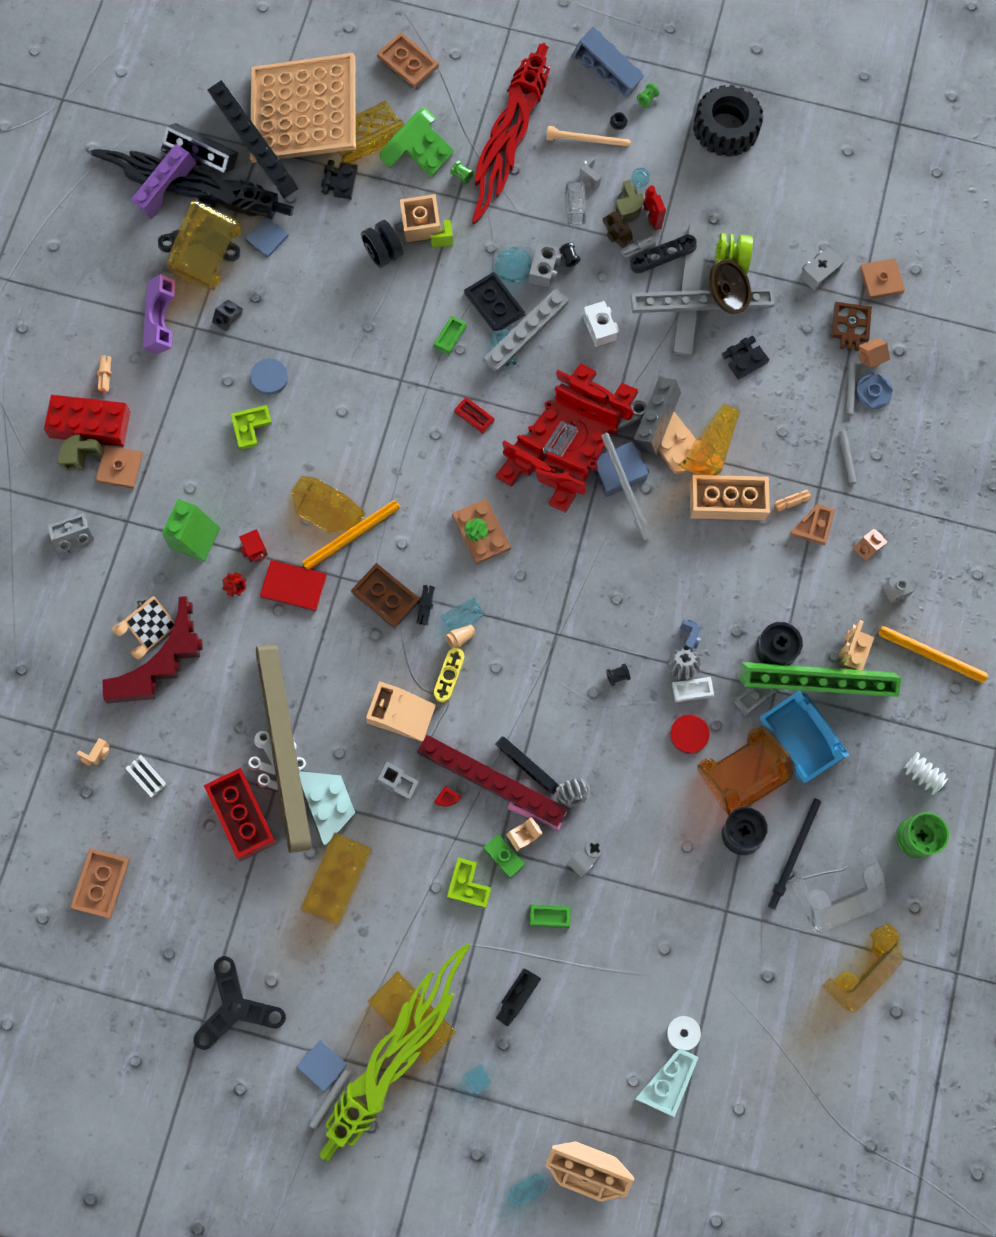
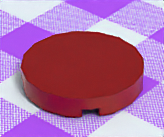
M692 714L677 718L670 730L672 744L676 749L686 754H694L703 750L710 737L709 727L706 722L699 716Z

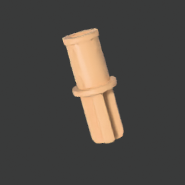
M106 355L100 356L99 370L97 371L98 390L102 393L109 391V382L112 376L110 371L112 358L107 356L106 360Z

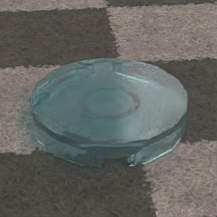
M516 247L506 248L497 256L496 270L502 279L510 280L509 282H519L527 278L530 273L531 257L523 249Z

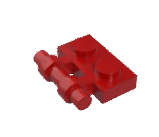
M650 185L645 191L643 206L646 211H649L648 221L656 231L662 229L666 208L661 196L657 195L655 187Z

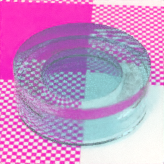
M644 168L635 169L631 178L633 184L639 187L647 185L650 174Z

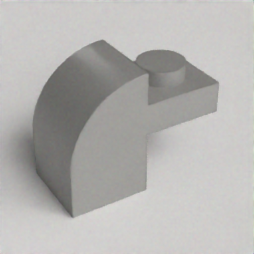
M388 762L383 764L375 780L382 788L408 800L411 798L419 781L404 774V770Z

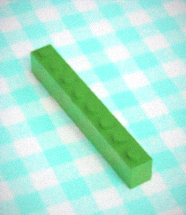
M742 662L740 682L745 687L899 697L901 677L894 672Z

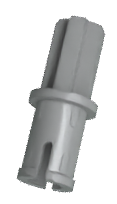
M652 236L641 241L636 240L634 244L620 250L621 256L626 259L654 248L656 242L655 240L651 242L654 239Z

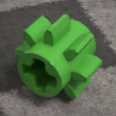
M474 518L473 522L468 520L464 529L467 532L466 537L474 542H478L479 539L484 540L489 530L486 528V522L479 518Z

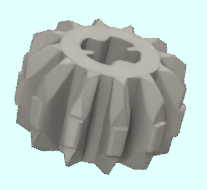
M682 647L680 651L674 650L673 654L669 656V671H671L672 676L678 675L679 680L682 677L686 680L689 677L695 678L696 674L700 672L701 658L698 657L697 652H691L690 648L684 650Z
M573 778L570 781L561 783L556 789L558 802L567 808L580 806V804L585 803L590 798L591 794L588 783L582 778Z

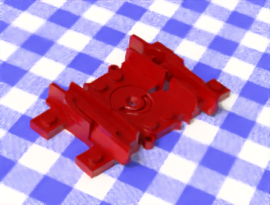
M580 363L571 376L557 370V379L569 385V387L561 383L559 387L556 386L554 388L556 393L554 397L555 402L546 401V411L541 414L533 426L528 427L532 435H518V441L515 445L505 440L502 442L504 448L503 455L508 459L496 473L498 480L512 487L522 473L530 476L535 472L538 482L556 489L548 502L549 506L565 513L577 496L576 493L580 495L586 493L587 488L584 482L589 476L588 470L596 471L598 469L596 460L599 459L605 449L601 435L607 432L608 434L614 433L617 435L616 429L621 423L622 418L630 420L633 417L634 411L631 408V404L638 394V389L621 383L613 395L606 388L592 382L597 375L596 371ZM569 435L573 436V438L570 440L566 439V437Z

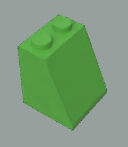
M178 499L162 531V535L170 549L205 562L220 527L196 505Z

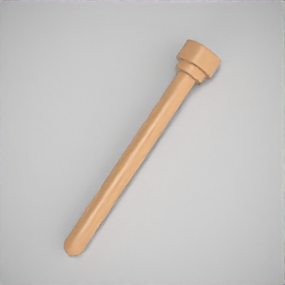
M548 126L546 140L548 141L561 138L625 147L631 144L628 139L558 131L554 126Z

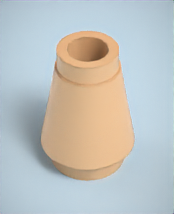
M472 625L449 631V634L446 635V641L451 648H460L476 635L475 629Z

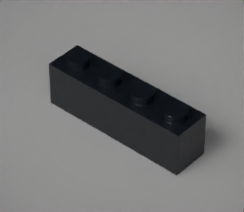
M175 123L166 126L163 144L171 148L177 144L186 150L192 158L224 173L234 170L238 152L180 124Z

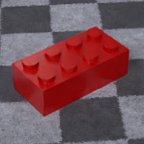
M51 394L44 430L48 437L53 439L67 440L69 437L79 434L85 441L87 439H94L99 444L124 447L130 410L127 403Z
M242 768L204 785L239 861H243L277 844Z

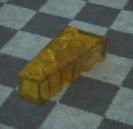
M723 403L714 412L678 466L697 475H719L726 459L740 410Z

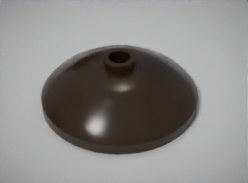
M729 259L715 263L709 275V289L715 303L722 310L730 314L743 312L747 309L751 300V286L745 271L740 265Z

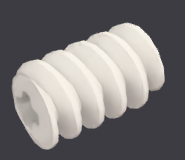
M917 752L904 766V768H907L905 774L914 773L912 780L919 777L918 785L926 783L925 790L933 788L931 795H934L944 786L948 778L944 780L946 775L944 772L938 775L939 768L937 767L931 770L933 765L931 762L925 765V757L918 760L920 754Z

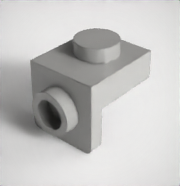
M590 158L588 162L585 161L580 166L579 179L587 187H591L596 191L600 187L602 176L593 170L595 160Z

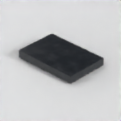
M492 272L464 290L465 295L495 334L525 316V311L495 272Z

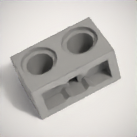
M537 243L528 283L550 287L551 281H555L557 271L554 270L555 265L559 266L561 255H558L559 247Z

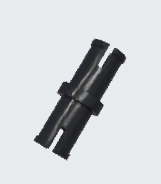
M423 585L421 601L418 602L419 612L416 621L419 625L424 623L423 625L427 626L429 624L430 610L433 609L434 586L429 585L428 587V585Z

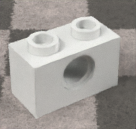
M605 301L584 307L583 318L595 347L616 341L619 328L617 323L613 322L611 308L607 307Z

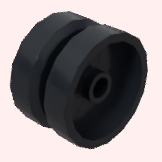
M386 220L376 223L374 229L369 227L361 232L363 244L369 256L378 267L382 268L389 264L390 258L396 260L403 256L404 252L401 242L392 226Z
M775 622L768 625L759 636L755 645L756 655L761 663L791 665L801 653L803 640L800 632L793 625L786 622Z

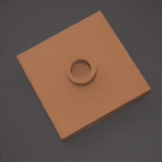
M896 258L861 264L860 271L869 299L905 292Z
M105 445L96 481L98 483L134 489L143 453L141 451Z

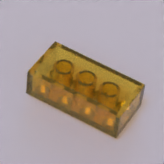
M334 832L301 906V910L340 927L372 855V848Z
M397 971L368 1000V1003L394 1029L403 1004L409 1003L416 989ZM420 993L415 1001L409 1027L404 1037L416 1028L414 1016L420 1000ZM431 1005L425 1012L421 1022L433 1011L434 1008ZM438 1017L419 1041H421L430 1032V1030L435 1025ZM444 1019L435 1034L415 1052L420 1051L419 1056L427 1063L456 1034V1031Z

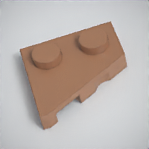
M817 504L792 529L790 536L825 546L835 509Z

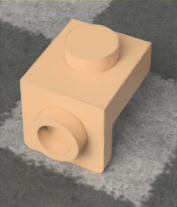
M99 738L89 755L78 751L77 755L81 758L80 762L88 766L92 764L98 766L101 760L108 756L110 745Z
M531 817L506 835L515 849L519 851L533 843L543 833L538 823Z

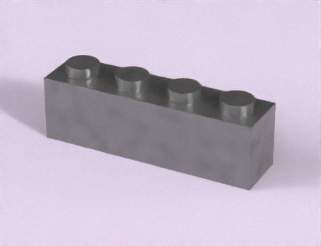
M659 377L634 437L640 452L657 454L681 395V390L675 379Z

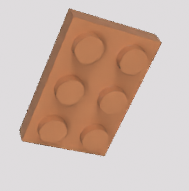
M402 32L377 53L379 60L414 89L439 68V63Z
M487 499L452 513L476 565L511 550L510 544ZM474 518H479L486 522V528L489 529L485 539H479L478 542L468 539L466 537L467 532L464 531L468 520L473 522Z
M90 848L70 908L111 919L130 859Z

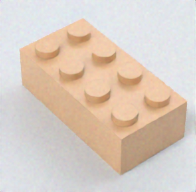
M693 475L691 478L690 519L766 520L770 513L769 477Z

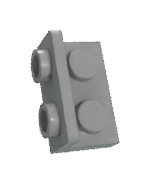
M85 513L48 525L50 538L57 553L94 541Z

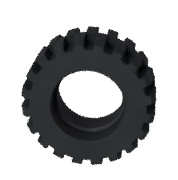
M722 85L718 89L716 87L710 89V92H706L702 99H700L693 121V131L695 132L696 139L700 140L701 146L707 147V151L711 153L716 152V155L719 156L724 154L726 157H731L732 154L737 156L742 154V151H748L756 143L763 123V109L759 105L758 99L756 97L753 98V94L750 91L746 92L744 91L745 88H736L735 85H730L729 87ZM718 114H731L737 117L743 125L737 128H726L718 124L713 117Z

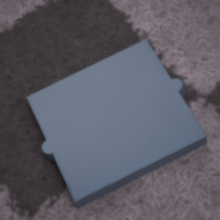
M265 217L245 238V241L252 245L256 251H260L266 257H269L289 235L279 228L278 224L275 225Z
M320 1040L311 1051H307V1056L297 1067L324 1092L334 1080H338L337 1076L344 1070L347 1064Z

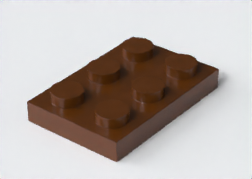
M378 563L351 589V593L394 629L420 601L418 596Z

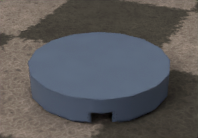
M276 359L260 360L251 370L252 385L262 394H277L287 384L288 374L286 367Z
M874 373L864 375L858 381L855 388L856 398L859 403L870 409H880L886 406L891 400L893 391L892 385L886 377Z

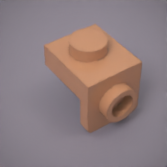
M873 529L853 549L867 561L887 541L879 532Z

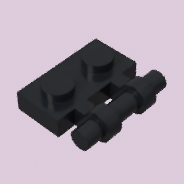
M328 160L324 169L325 177L321 183V193L327 195L329 190H334V197L352 200L358 165L340 162L339 168H335V161ZM332 176L337 177L336 182L331 181Z
M754 336L743 338L740 340V343L735 346L731 345L722 353L724 359L731 357L733 360L729 362L728 366L738 380L767 364L770 360L760 346L752 348L751 344L756 342ZM744 349L746 353L739 356L737 352Z

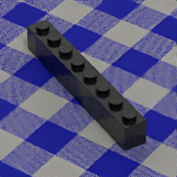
M221 80L207 89L217 107L282 198L285 199L298 190L292 176L224 82Z

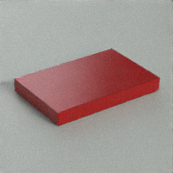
M271 560L260 597L317 611L327 574Z

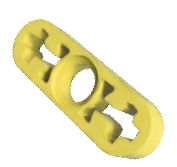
M459 648L450 649L444 661L434 689V698L439 703H446L451 699L464 663V653ZM457 653L460 660L457 659L455 667L451 666L453 658L450 656H454ZM446 671H452L455 677L452 680H446L443 675ZM444 684H446V694L448 695L440 698V694L437 692H441Z

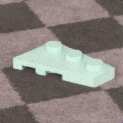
M679 1048L635 1099L675 1117L699 1057Z

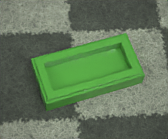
M451 316L434 342L433 347L450 355L467 328V323Z
M530 904L529 926L570 928L571 907Z

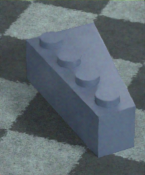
M594 27L580 39L571 55L573 59L579 58L583 61L582 65L587 69L589 67L594 69L599 78H606L608 84L625 97L630 94L644 77L640 69L635 67L625 55H622L616 49L613 43H610Z

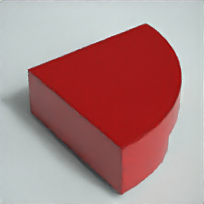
M445 786L435 799L434 804L448 807L459 802L462 797Z

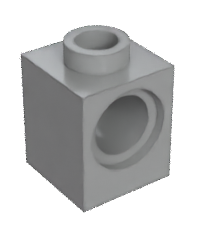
M906 574L888 580L883 586L890 604L907 599L914 592Z

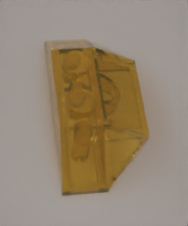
M301 476L291 490L296 514L327 532L351 529L360 523L366 514L347 495L315 477Z

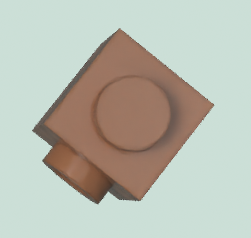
M879 338L859 346V359L861 363L870 368L878 367L881 363L890 360L888 344Z

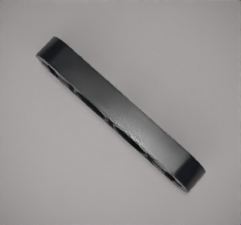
M688 234L636 254L630 260L631 270L635 273H642L690 254L696 250L697 240L695 236ZM674 247L677 251L674 254H670L667 252V249ZM653 254H658L660 258L658 260H652L650 256ZM635 262L641 263V266H638Z
M502 736L495 743L499 750L552 795L555 794L559 784L508 739Z

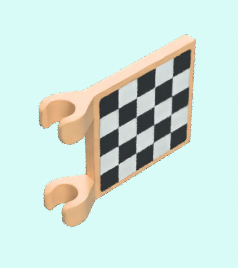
M152 596L125 620L115 625L112 631L117 636H121L128 628L141 643V645L131 651V655L139 660L151 647L172 631L175 622L156 597Z

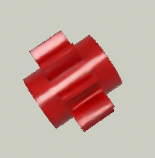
M237 572L234 575L228 573V576L222 580V590L227 591L229 596L233 597L235 594L241 596V593L246 589L245 582L247 580L242 578V574Z

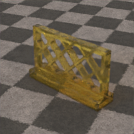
M386 101L356 114V135L364 137L356 140L355 150L337 152L342 163L350 164L383 148L405 125L402 119H398ZM385 108L386 110L385 115L377 113L381 109ZM371 117L370 122L362 121V119ZM375 118L383 119L382 124L374 123ZM387 120L394 121L390 125H385ZM359 126L368 127L366 132L358 130ZM371 128L379 129L373 133L370 132Z

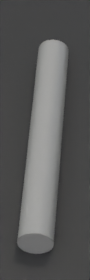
M854 362L849 363L846 415L852 416L854 413L857 364Z
M843 430L839 432L849 485H854L857 482L847 433Z
M345 1069L343 1070L310 1122V1127L315 1130L317 1129L351 1073Z

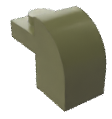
M630 180L623 181L621 192L624 198L616 200L614 211L624 218L621 220L623 224L632 222L639 217L644 201L643 193L637 194L636 187L632 186Z
M79 434L71 436L60 448L58 464L66 471L84 470L85 456L103 455L104 448L94 439H87L85 441Z

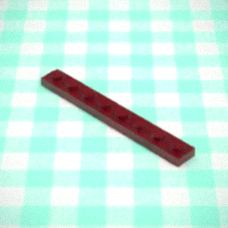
M426 735L417 750V754L556 827L559 826L567 811V807L429 735Z

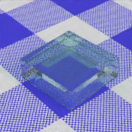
M482 1064L464 1074L473 1094L492 1083Z

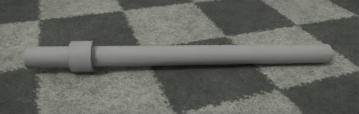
M608 432L604 433L601 437L635 517L634 523L636 527H639L644 541L648 540L651 536L646 527V519L644 516L642 517Z

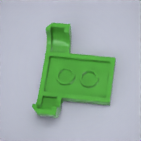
M420 108L384 146L379 154L380 159L390 168L405 152L431 177L451 156L454 150L429 126L436 117L427 108Z

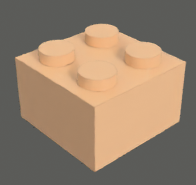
M436 194L400 199L406 243L431 239V235L441 234Z

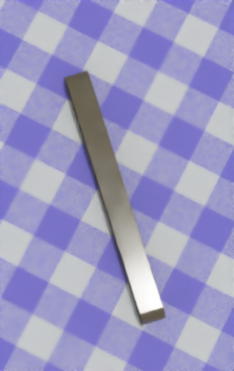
M276 644L256 646V660L289 853L310 851L311 838L278 647Z

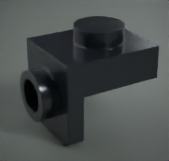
M226 300L215 308L212 323L227 331L230 328L231 321L242 314L243 308L230 300Z

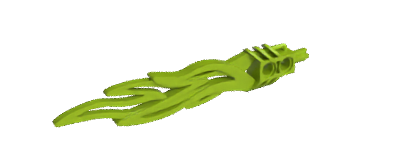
M470 943L458 949L444 963L429 997L423 1004L435 972L431 971L425 976L416 988L409 1003L403 1004L394 1029L375 1047L367 1070L352 1084H348L346 1094L343 1091L340 1103L337 1100L334 1105V1112L326 1122V1128L329 1130L326 1136L329 1137V1140L319 1153L323 1160L329 1162L339 1146L343 1148L347 1144L349 1146L355 1145L363 1132L371 1128L369 1123L377 1119V1117H374L376 1113H380L384 1109L383 1104L390 1084L412 1066L420 1055V1051H415L424 1045L438 1030L454 998V993L449 994L453 977L470 949ZM457 958L447 977L439 1003L421 1022L439 990L446 969ZM422 989L420 1000L414 1016L416 1028L404 1037L409 1027L415 1001L420 990ZM438 1017L435 1025L430 1030V1032L421 1041H419ZM391 1039V1042L389 1043L385 1053L378 1060L381 1051L388 1043V1041ZM402 1047L377 1084L378 1074L386 1057L388 1058ZM404 1062H408L403 1069L397 1072ZM366 1094L367 1105L356 1097ZM351 1108H356L359 1111L358 1118L351 1116ZM335 1118V1122L333 1123L332 1126H330V1123H331V1122L333 1121V1119ZM339 1126H343L346 1128V1136H342L339 1134ZM354 1133H357V1135L355 1136V1138H354L353 1141L351 1142L350 1139L352 1138V1136L354 1135Z

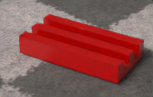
M467 397L454 409L455 414L482 434L495 421L494 417ZM467 404L469 407H471L473 410H475L488 421H484L476 413H474L464 405Z

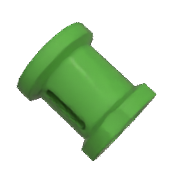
M648 83L646 89L637 95V100L643 107H648L652 99L658 97L660 92L654 84Z
M457 161L452 166L450 173L452 176L455 175L461 179L465 185L473 177L474 171L468 170L462 165L461 161Z

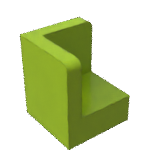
M451 220L443 221L444 229H441V234L431 235L432 248L453 245Z

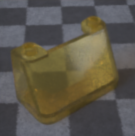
M193 200L169 254L167 268L175 277L215 291L216 286L218 287L221 282V276L218 271L231 238L235 239L236 236H240L242 231L241 223L202 202Z
M890 923L875 928L869 934L873 938V946L870 950L877 958L858 978L853 973L846 971L840 973L834 980L828 978L821 985L848 1011L860 1009L904 960L899 933Z

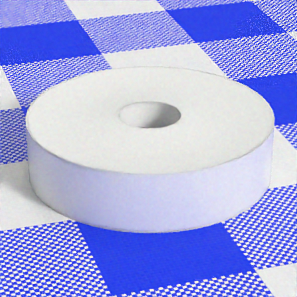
M677 1017L667 1027V1039L676 1049L690 1050L700 1040V1027L690 1017ZM682 1029L687 1031L686 1037L680 1035Z

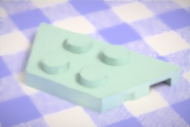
M299 771L303 792L325 846L355 814L354 808L341 775Z

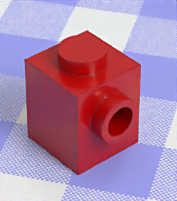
M257 529L239 536L242 547H240L241 553L244 558L248 557L250 563L253 561L259 562L268 555Z

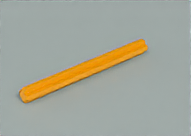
M395 500L391 501L303 560L304 568L312 569L400 509L399 504Z
M882 626L878 632L880 637L980 683H985L988 678L986 672L890 628Z

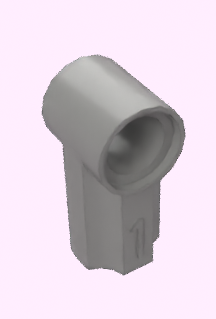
M643 400L632 402L633 417L630 420L622 418L621 423L616 429L617 431L631 424L641 423L647 408V404ZM636 410H641V411H643V412L637 413V412H635V411H636Z

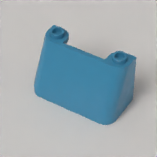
M798 690L759 717L762 720L760 722L762 728L766 732L770 731L775 734L796 765L794 774L800 782H809L849 756L848 751L815 703L803 690Z

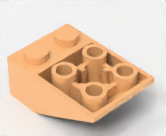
M379 681L366 716L367 724L423 742L436 705L403 689Z

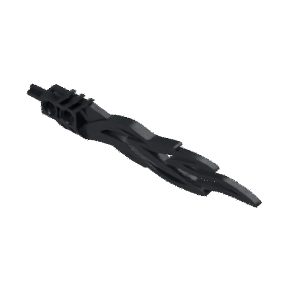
M90 150L92 156L123 168L127 178L141 185L144 184L165 158L159 159L137 151H130V156L111 150ZM129 164H131V165H133L134 167H136V168H138V169H141V170H137V169L133 168L132 166H130ZM193 167L186 177L180 176L174 179L165 190L191 198L211 199L230 211L248 216L260 215L273 219L276 212L292 216L294 206L280 203L277 193L264 190L261 185L256 184L255 187L251 182H248L247 185L241 179L240 181L225 180L208 170Z

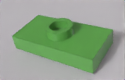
M499 834L483 847L509 878L525 866V863Z

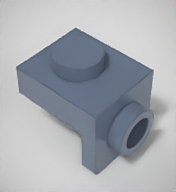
M683 620L680 629L690 633L684 650L689 648L691 650L693 648L697 649L701 640L698 635L702 627H699L696 622L691 620Z

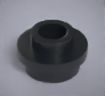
M617 112L611 116L610 125L612 128L622 130L627 126L628 120L625 114Z

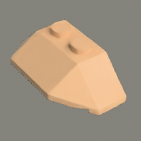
M578 1142L554 1145L545 1165L560 1186L597 1201L613 1200L619 1197L626 1198L634 1181V1177L616 1157Z

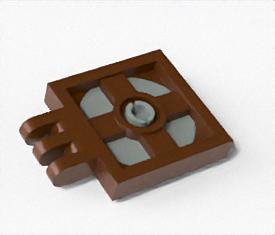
M835 302L831 337L840 339V349H844L845 343H847V350H851L852 344H854V351H859L860 341H869L872 306Z

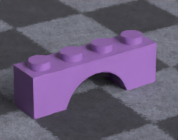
M175 144L131 198V201L140 211L152 219L163 205V194L167 186L177 177H186L195 166L196 161L186 150Z
M161 274L147 281L143 349L155 354H160L172 346V330L167 329L165 326V313L175 296V280Z

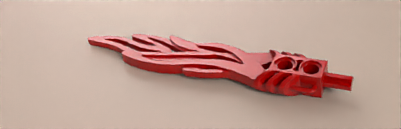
M544 42L542 44L539 43L536 53L530 52L528 59H523L520 67L514 72L507 89L509 92L508 107L494 123L490 132L491 138L484 146L480 155L475 175V186H478L480 183V194L472 218V224L481 219L490 205L493 184L498 171L499 178L496 197H499L502 193L509 171L514 169L516 149L526 136L529 114L537 103H540L541 95H543L544 88L547 86L546 79L550 67L546 65L547 58L545 56L549 46H546ZM518 107L519 118L517 125H513L509 130L510 125L515 116L516 108ZM523 123L522 129L517 137L518 130L521 124ZM506 146L505 175L502 181V156L500 152ZM496 159L490 175L488 197L481 209L484 198L485 176Z

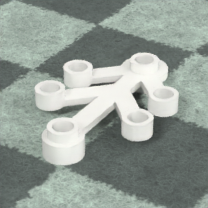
M259 731L255 735L254 743L258 748L264 749L272 765L261 762L258 757H251L248 767L251 770H260L276 776L269 733ZM260 736H265L267 740L262 741ZM298 757L297 762L299 761L303 765L298 767L299 771L304 769L306 762L303 758ZM256 761L258 765L253 766L251 762ZM261 774L258 777L257 783L260 787L278 790L277 781L270 780L267 774ZM265 778L267 783H262L260 779Z

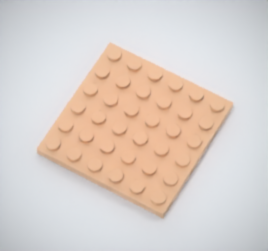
M354 53L252 67L251 121L279 159L356 149ZM250 153L251 162L256 163L257 161Z

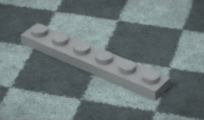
M555 288L483 358V362L497 373L568 304L569 299Z

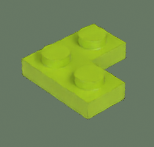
M267 405L231 413L240 450L258 446L254 429L272 425Z
M457 858L447 898L486 908L492 888L472 883L477 862Z

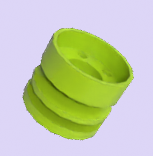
M720 233L715 248V263L724 259L732 260L740 265L747 275L752 257L753 237L739 235L737 243H735L733 234H729L728 241L726 242V233Z

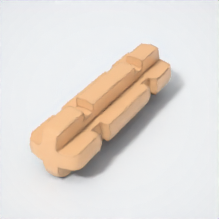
M808 490L801 491L800 494L796 493L785 497L784 500L776 501L775 507L777 511L785 510V508L801 504L802 501H809L811 494Z

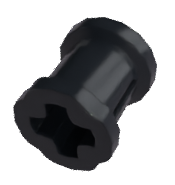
M566 243L559 249L566 260V267L575 266L581 261L574 250V243Z
M625 663L616 669L606 670L611 686H615V683L625 679L627 681L631 679Z

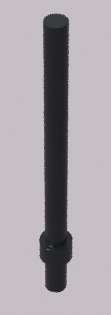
M814 798L778 883L774 885L772 890L774 893L768 904V907L773 910L776 909L781 896L785 894L787 881L822 801Z

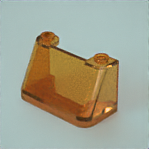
M763 725L752 729L748 733V744L716 763L714 759L709 758L702 760L697 765L698 772L728 815L737 808L749 807L784 785L793 775L790 754Z

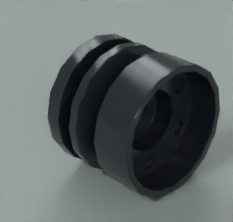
M740 807L733 810L728 815L722 828L724 845L730 852L737 855L747 856L753 854L761 847L768 833L767 821L760 811L752 807ZM742 830H745V834H746L745 837H742V836H741V835H742V833H741Z

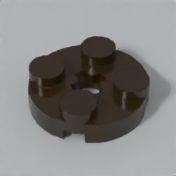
M613 211L605 216L602 221L608 230L607 236L611 242L615 241L621 248H624L631 243L633 235L629 225H624L621 221L624 218L619 213Z

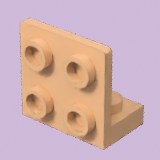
M861 620L856 625L853 624L851 629L847 631L844 641L847 642L841 648L838 658H840L839 665L852 670H863L874 640L873 636L860 632L863 625Z

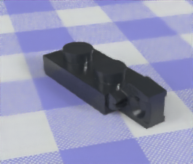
M524 968L501 1001L503 1005L496 1019L508 1027L519 1014L541 978Z

